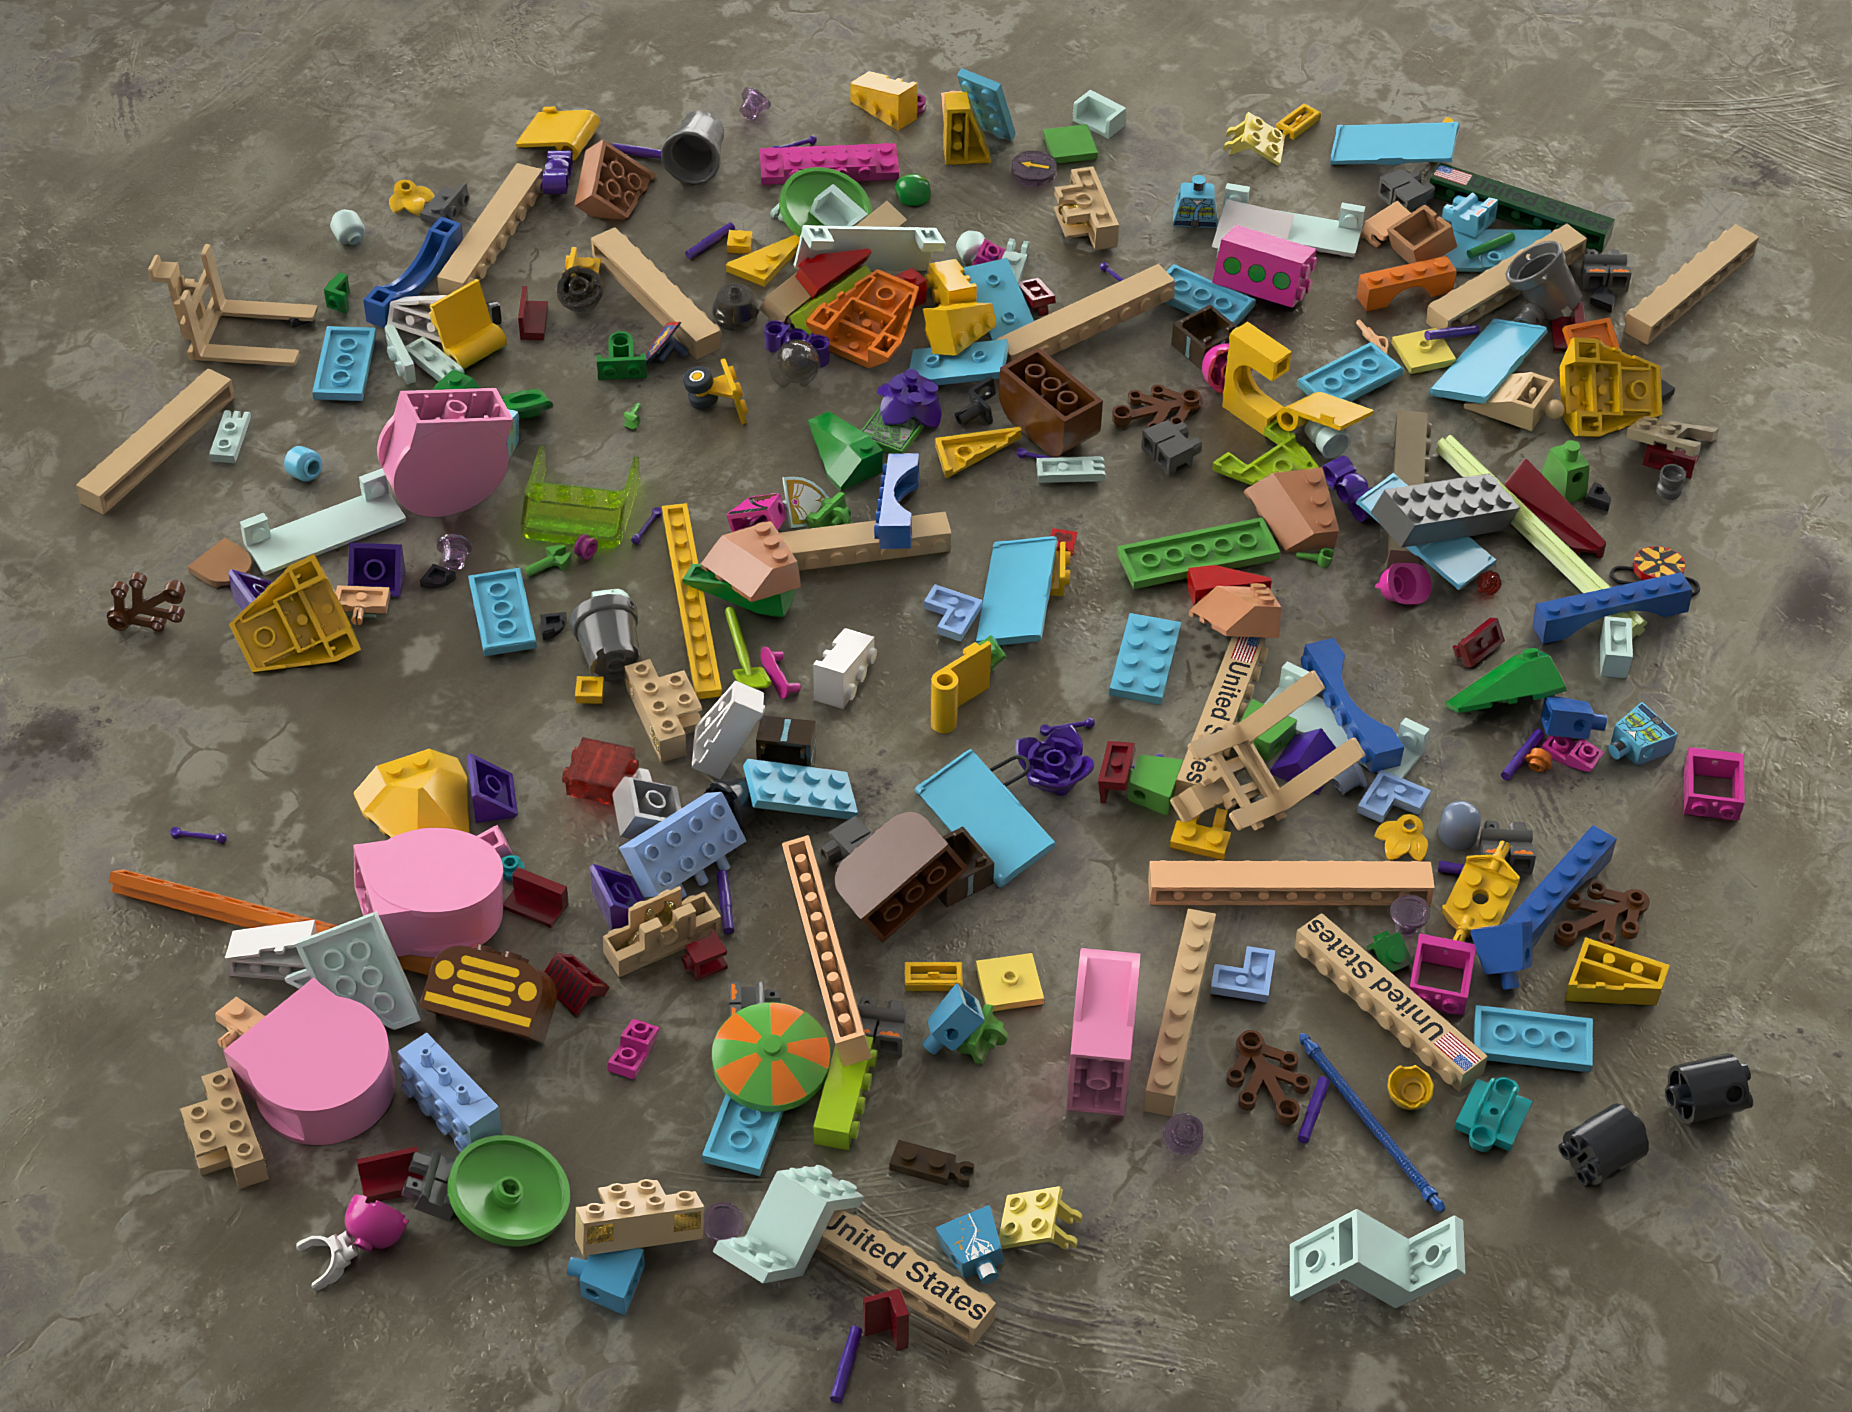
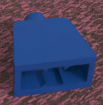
M1552 695L1544 699L1540 720L1547 735L1589 739L1591 729L1605 731L1607 715L1595 714L1588 702Z
M1532 920L1470 930L1484 973H1500L1503 989L1520 987L1518 970L1532 967Z

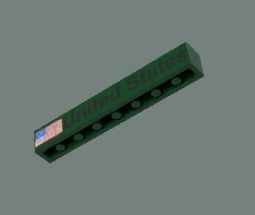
M1440 162L1430 177L1429 183L1435 187V199L1453 204L1454 198L1458 195L1467 198L1471 193H1474L1478 201L1485 202L1489 197L1497 199L1496 219L1530 230H1551V232L1568 224L1587 238L1585 248L1595 249L1600 253L1603 252L1612 235L1614 218Z

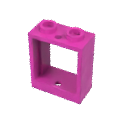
M1689 747L1684 762V814L1739 821L1745 803L1744 754ZM1694 774L1732 779V798L1694 794Z
M1419 933L1409 989L1434 1010L1464 1016L1476 950L1475 945ZM1421 962L1464 969L1460 993L1417 985Z

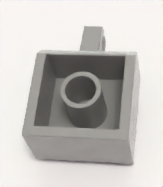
M638 768L632 778L624 776L612 793L620 837L634 839L681 809L677 787L652 782L649 770Z

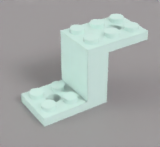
M821 1165L777 1171L745 1237L719 1240L713 1252L761 1283L803 1276L834 1211L860 1207L865 1196L856 1191L857 1187L854 1184L845 1180L839 1181L831 1176L832 1172Z
M1355 1209L1290 1244V1297L1298 1302L1345 1279L1392 1307L1398 1308L1465 1274L1463 1220L1455 1215L1408 1239L1360 1210Z

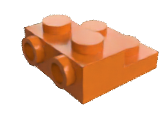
M1610 317L1567 325L1562 329L1567 346H1569L1571 339L1574 337L1596 338L1605 345L1620 349Z

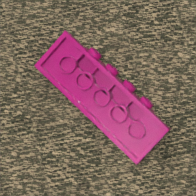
M896 143L813 147L793 146L786 148L769 147L759 149L762 185L785 184L794 173L812 167L834 169L846 174L855 181L899 179Z

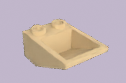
M1533 372L1510 374L1486 403L1479 404L1466 401L1464 404V409L1530 431L1534 429L1544 413L1551 419H1558L1565 411L1564 404L1560 400L1553 399L1555 380Z

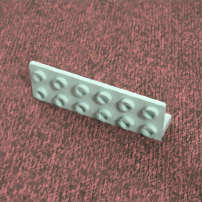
M1227 183L1224 206L1226 199L1248 204L1250 187ZM1342 203L1339 221L1290 213L1294 214L1287 240L1315 248L1318 252L1355 257L1363 226L1365 206Z
M803 225L794 267L799 269L798 265L808 257L812 259L819 254L870 248L872 253L867 262L863 264H866L869 270L905 271L913 267L916 271H926L932 252L944 251L946 243L937 228Z
M383 469L359 477L362 496L270 530L268 519L264 513L240 521L244 545L263 575L289 567L313 554L315 556L406 522V516L389 493L388 480Z
M1287 661L1281 670L1279 687L1264 704L1305 676L1309 671ZM1318 696L1313 697L1288 715L1297 719L1296 734L1322 728L1336 748L1348 741L1347 734L1342 726L1337 724L1335 715L1330 708L1326 707L1324 699ZM1405 718L1400 724L1399 734H1396L1404 745L1401 765L1383 771L1404 779L1425 752L1430 729ZM1361 760L1357 762L1358 764L1367 767L1365 763L1361 762Z

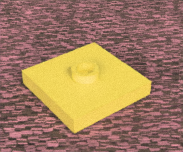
M1437 328L1392 337L1391 344L1410 374L1452 366L1456 362V358L1444 338L1435 340L1425 339V331L1437 330Z
M1032 953L976 961V971L984 1003L993 1005V1011L1044 1004V996Z

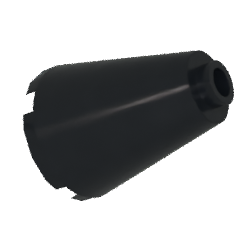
M746 777L715 781L704 792V794L713 792L723 793L740 829H743L766 810L753 807Z

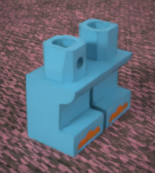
M1471 193L1467 198L1458 195L1454 198L1452 205L1447 204L1443 208L1442 218L1452 223L1451 226L1454 231L1476 238L1496 220L1498 200L1489 197L1485 202L1478 201L1474 193Z

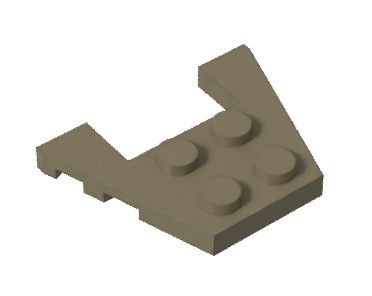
M1645 416L1628 427L1626 438L1650 445H1655L1656 443L1665 444L1668 450H1686L1685 455L1695 457L1700 452L1701 442L1684 438L1689 437L1713 442L1718 436L1719 428L1683 424L1675 421H1658L1657 418Z

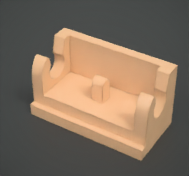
M1396 201L1366 220L1360 237L1362 239L1365 238L1370 244L1378 247L1381 243L1374 236L1381 241L1385 240L1389 236L1387 229L1411 214V212Z

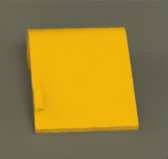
M555 106L544 107L542 109L544 112L536 114L515 144L517 148L556 146L557 151H572L573 160H576L599 128L600 118L590 110L557 111Z
M476 279L429 305L431 309L429 315L433 326L437 328L444 353L459 364L463 370L507 345V338L503 330L491 321L479 280Z
M1315 392L1281 408L1277 414V421L1279 426L1285 431L1295 430L1307 424L1309 420L1341 431L1372 416L1374 410L1323 392Z
M989 641L980 646L974 642L963 649L964 656L933 674L931 678L930 724L934 731L938 733L952 732L957 726L958 707L990 688L991 643Z

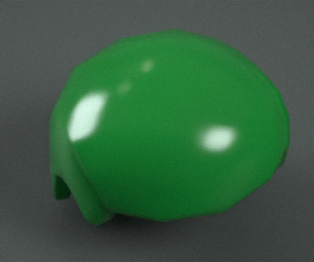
M906 174L900 177L895 184L896 196H899L900 203L903 205L918 206L928 202L931 198L929 181L921 174Z

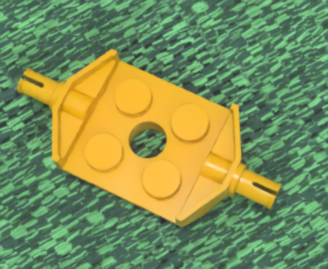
M1500 841L1493 855H1472L1466 857V863L1446 904L1442 906V914L1448 923L1456 929L1453 940L1465 942L1466 938L1471 936L1470 930L1500 924L1520 880L1519 875L1505 861V857L1511 848L1508 842L1505 844V841ZM1477 894H1483L1488 898V901L1485 904H1477L1472 898Z

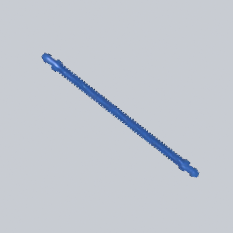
M1301 1033L1299 1041L1301 1045L1306 1047L1305 1052L1307 1055L1313 1058L1376 1138L1388 1150V1153H1390L1392 1158H1394L1422 1193L1424 1200L1431 1202L1434 1210L1441 1213L1444 1212L1445 1204L1443 1200L1437 1197V1190L1430 1186L1421 1173L1418 1172L1414 1164L1407 1158L1367 1106H1365L1328 1058L1321 1052V1047L1316 1042H1312L1309 1035Z

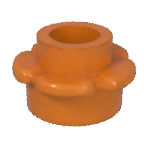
M1534 748L1530 754L1526 755V761L1529 762L1528 766L1533 771L1543 772L1551 768L1552 755L1546 750Z

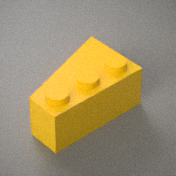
M870 71L850 83V101L895 130L899 131L917 120L918 83H905L903 79L899 78L892 80L887 75Z
M956 259L928 264V274H925L927 288H931L933 302L938 303V306L976 302L977 285L969 283L971 281L970 276L962 274L964 269Z

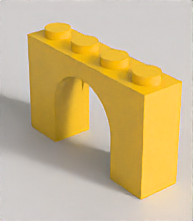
M1249 322L1235 328L1230 333L1222 407L1263 436H1265L1264 428L1277 419L1278 411L1283 406L1260 390L1252 377L1251 368L1270 381H1274L1289 371L1292 351Z

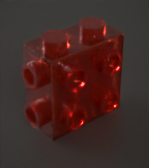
M582 737L579 746L574 747L572 751L570 766L565 767L562 782L566 785V795L614 805L612 795L624 776L632 777L639 768V760L635 758V748Z

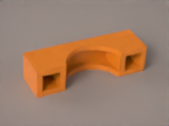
M1443 256L1359 275L1356 297L1365 311L1388 307L1396 295L1411 287H1423L1431 297L1447 294L1454 289L1457 270L1449 258Z

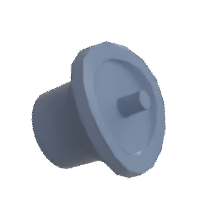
M1357 762L1330 780L1333 786L1343 795L1354 787L1360 786L1363 789L1367 787L1362 767Z

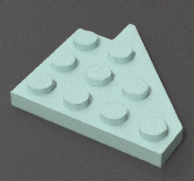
M377 911L298 940L295 943L306 969L287 975L285 977L286 983L300 989L312 978H315L336 996L363 1004L377 1015L383 1025L394 1030L420 1021L424 1017Z

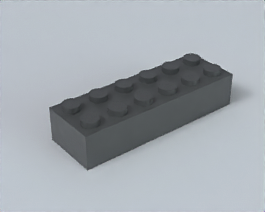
M1489 473L1385 489L1373 507L1371 514L1400 548L1504 531L1520 507L1515 503L1513 497L1500 486L1498 480Z

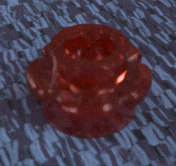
M1492 570L1482 573L1477 581L1479 592H1484L1487 595L1497 593L1502 585L1499 574Z

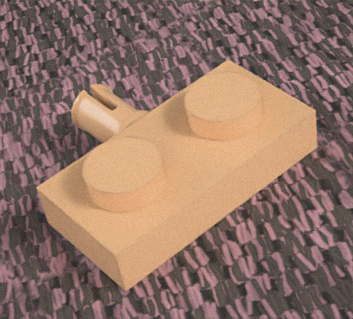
M337 585L336 595L344 611L353 612L351 622L357 625L358 621V625H361L364 613L387 614L390 588Z
M238 997L232 999L215 1013L216 1021L229 1031L217 1040L219 1046L226 1049L262 1020L265 1015Z

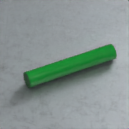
M1509 232L1467 250V256L1469 259H1472L1515 240V235L1513 232Z

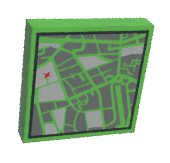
M879 406L861 431L869 435L884 452L905 454L923 430L924 425L920 424L917 418L914 417L903 424L885 425Z

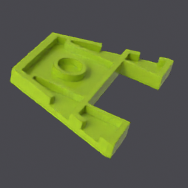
M1277 419L1264 428V435L1275 442L1277 446L1249 465L1239 460L1230 452H1227L1214 461L1212 466L1213 471L1249 485H1254L1276 472L1319 468L1303 446L1300 447L1296 442V436L1293 432L1282 429Z

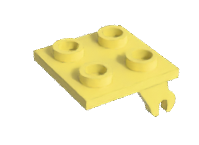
M1248 112L1245 121L1227 130V137L1232 133L1235 134L1232 138L1233 141H1228L1224 145V151L1230 147L1232 148L1230 155L1251 149L1277 166L1281 163L1285 135L1280 130L1265 123L1260 117Z
M1060 1186L1007 1195L999 1233L1001 1248L1006 1249L1048 1241L1065 1250H1068L1069 1244L1076 1248L1077 1238L1067 1235L1055 1224V1219L1057 1217L1068 1224H1073L1074 1218L1080 1223L1082 1214L1078 1210L1071 1209L1061 1200L1063 1189Z

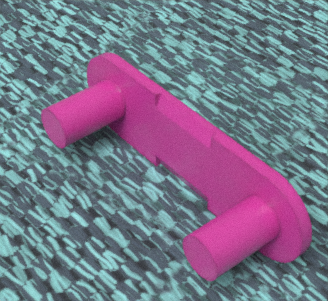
M763 647L761 650V662L780 698H787L789 693L800 692V683H788L783 672L780 671L775 662L783 660V652H771L769 647Z

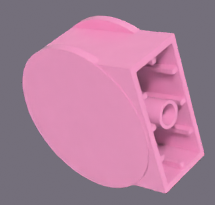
M496 388L400 391L394 415L384 426L377 444L379 463L399 502L409 511L428 517L452 515L468 510L482 502L498 487L506 474L509 464V451L506 443L513 418Z
M425 828L408 831L386 841L354 845L355 891L362 914L366 916L377 911L396 956L437 957L443 950L452 946L460 945L476 948L477 944L482 945L487 942L500 927L503 916V865L496 850L483 839L455 829Z
M1081 948L1070 1053L1067 1110L1125 1116L1138 989L1139 953Z
M312 978L223 1050L228 1068L231 1067L238 1089L257 1104L263 1120L274 1132L296 1143L329 1145L360 1135L372 1127L384 1115L395 1093L396 1074L387 1033L381 1020L363 1004L336 996L315 978Z

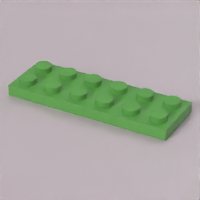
M1263 517L1117 546V555L1133 589L1186 579L1188 577V568L1217 565L1235 569L1279 560L1280 550Z

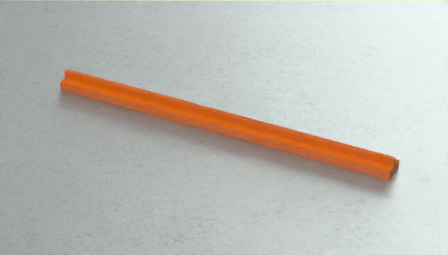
M124 869L111 871L109 883H113L112 892L116 894L130 896V898L133 897L146 902L149 901L150 903H156L169 908L172 907V909L175 908L211 919L214 918L215 920H221L234 925L237 924V926L258 928L315 920ZM315 920L317 933L338 926ZM415 955L397 956L402 969L412 970V972L415 971L425 975H429L431 965L436 958Z

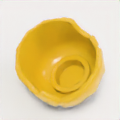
M1400 1065L1389 1075L1387 1089L1391 1100L1398 1107L1405 1110H1418L1425 1107L1431 1101L1434 1084L1430 1075L1417 1065L1410 1067Z

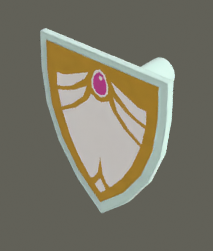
M782 477L786 499L783 503L788 513L790 528L807 526L806 516L810 512L817 513L821 509V502L826 497L829 498L828 495L814 482L805 478Z

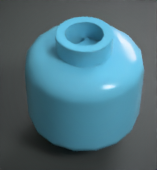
M296 446L285 457V471L293 478L310 482L320 474L322 459L314 450L304 446Z

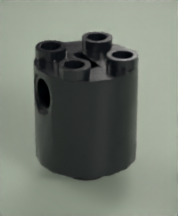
M1731 1053L1675 1065L1670 1068L1668 1073L1665 1098L1669 1107L1674 1109L1678 1117L1686 1124L1741 1112L1753 1107V1098L1748 1086L1751 1072L1746 1063L1740 1064L1739 1060Z
M1616 1103L1588 1118L1578 1127L1566 1131L1563 1136V1142L1558 1145L1561 1156L1569 1160L1571 1166L1576 1170L1577 1180L1586 1186L1590 1183L1593 1185L1600 1184L1606 1177L1622 1171L1645 1157L1649 1151V1141L1645 1125L1640 1117L1633 1114L1624 1105Z

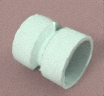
M1311 420L1305 426L1306 435L1316 444L1317 449L1326 458H1335L1341 455L1350 444V436L1344 429L1339 431Z

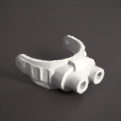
M347 1230L339 1236L337 1234L329 1238L311 1236L297 1243L296 1248L298 1251H304L311 1246H329L331 1248L332 1257L329 1268L319 1279L312 1283L311 1286L314 1290H321L328 1284L336 1282L343 1275L344 1268L351 1264L350 1260L359 1255L356 1247L353 1244L350 1245L353 1238Z

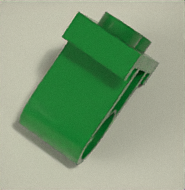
M624 331L611 334L608 339L609 358H602L601 355H596L598 380L647 378L646 353H641V357H634L632 335Z

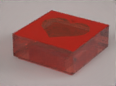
M1052 528L1050 536L1057 537L1058 540L1056 551L1060 552V542H1065V551H1069L1070 556H1073L1078 532Z

